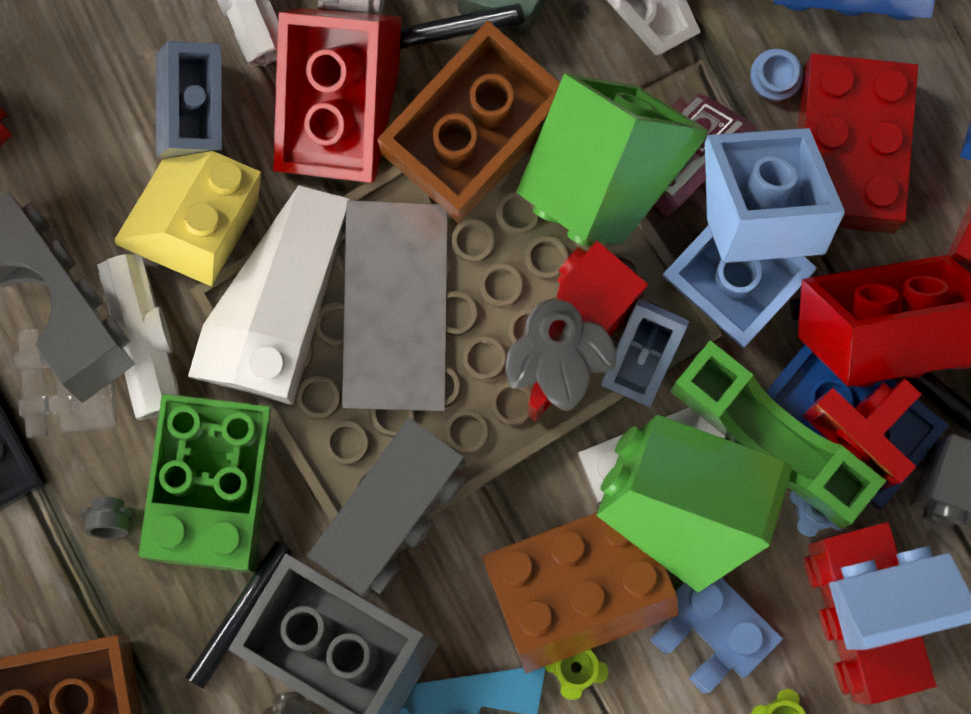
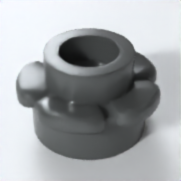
M98 497L92 500V508L86 507L81 510L80 517L85 519L86 535L99 539H119L128 535L129 523L134 518V512L124 507L125 502L122 499Z

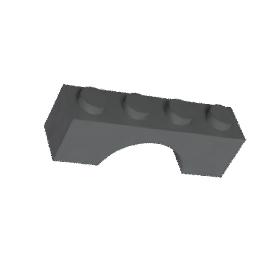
M8 191L0 197V286L3 288L18 283H37L48 287L51 296V313L48 324L35 346L61 384L81 403H84L135 365L123 348L131 340L113 316L103 320L96 308L103 304L102 299L85 277L78 281L74 279L69 270L76 265L75 261L58 239L52 243L48 242L43 232L50 228V226L32 202L22 207Z

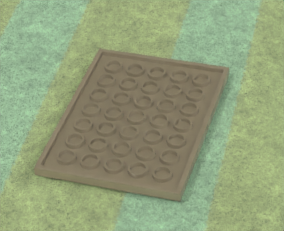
M550 70L548 73L560 82L553 70ZM536 142L461 224L447 213L445 411L342 408L345 219L294 404L290 405L254 395L260 405L271 407L270 422L331 522L408 417L462 455L466 467L462 472L467 475L466 484L449 506L440 501L429 516L431 519L626 398V396L601 386L606 372H589L590 381L585 395L573 409L565 411L552 403L542 416L534 422L527 416L533 384L515 389L509 385L506 374L507 354L510 347L526 334V322L529 314L539 303L548 299H556L559 288L557 279L561 275L558 270L567 258L579 246L586 252L590 249V247L571 240L567 236L569 229L560 223L550 222L537 216L533 212L534 205L516 193ZM395 166L377 175L375 182H366L343 196L349 198L350 201L437 204ZM646 215L623 245L600 243L648 284L642 298L643 301L689 320L687 329L667 372L699 353L710 340L715 343L722 338L723 335L717 325L662 276L675 260ZM252 252L221 270L212 287L201 282L190 289L206 318L209 317ZM632 313L610 337L615 351Z

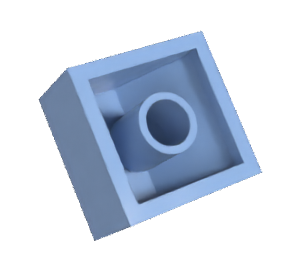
M810 128L707 135L705 141L707 221L723 263L826 254L845 211Z
M708 225L662 276L744 349L799 290L802 279L809 278L817 267L804 256L723 263Z
M930 546L896 554L898 566L877 570L875 560L841 568L844 579L830 582L829 586L846 649H870L971 623V593L951 554L946 553L933 556Z

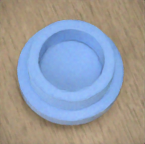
M770 49L760 54L754 61L750 71V81L755 92L762 98L773 102L785 101L794 96L799 90L803 81V68L798 58L791 52L783 49Z

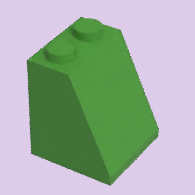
M564 73L516 193L534 205L533 212L537 216L550 222L560 223L569 229L567 236L578 244L590 248L596 241L599 243L623 245L704 142L709 130L637 85Z
M656 415L641 428L632 426L622 435L615 447V452L618 454L615 466L606 475L600 489L604 492L596 516L695 591L700 592L770 546L793 468L790 464L782 459L660 415Z

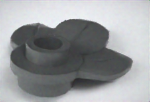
M561 299L545 300L535 306L529 314L526 322V334L509 349L506 359V374L509 385L514 389L523 388L538 381L541 390L549 401L557 407L569 411L585 395L590 381L589 372H608L614 370L616 366L615 347L604 328L592 322L582 321L579 311L572 304ZM559 319L563 320L564 329L558 337L550 338L548 330L551 323Z

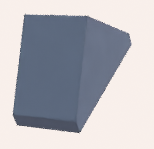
M638 299L615 351L616 366L614 370L606 372L601 386L650 407L687 329L689 320Z

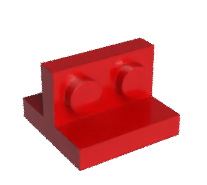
M906 379L891 388L885 382L882 383L876 390L873 389L856 408L832 388L816 400L802 415L823 437L845 447L885 479L886 482L879 489L880 491L902 483L916 468L883 435L922 395Z

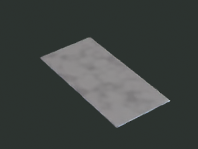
M346 200L342 408L445 411L447 212L438 204Z

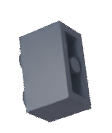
M167 41L156 52V158H172L207 151L218 153L222 150L221 44Z

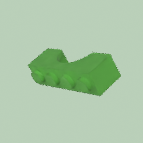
M711 340L670 390L674 396L730 441L782 459L790 464L793 468L787 486L840 529L851 525L886 482L885 479L845 447L823 438L786 412L763 390L751 372Z

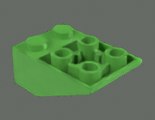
M162 394L138 557L152 562L255 573L263 516L270 406Z

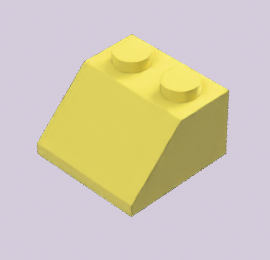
M214 151L163 159L117 234L115 245L212 287L258 206L261 171Z

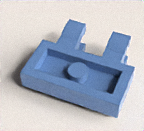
M722 578L700 592L695 591L683 582L675 590L679 616L671 618L650 639L666 655L667 653L670 654L693 629L715 651L688 678L703 694L706 692L710 693L728 674L731 668L741 678H746L783 640Z

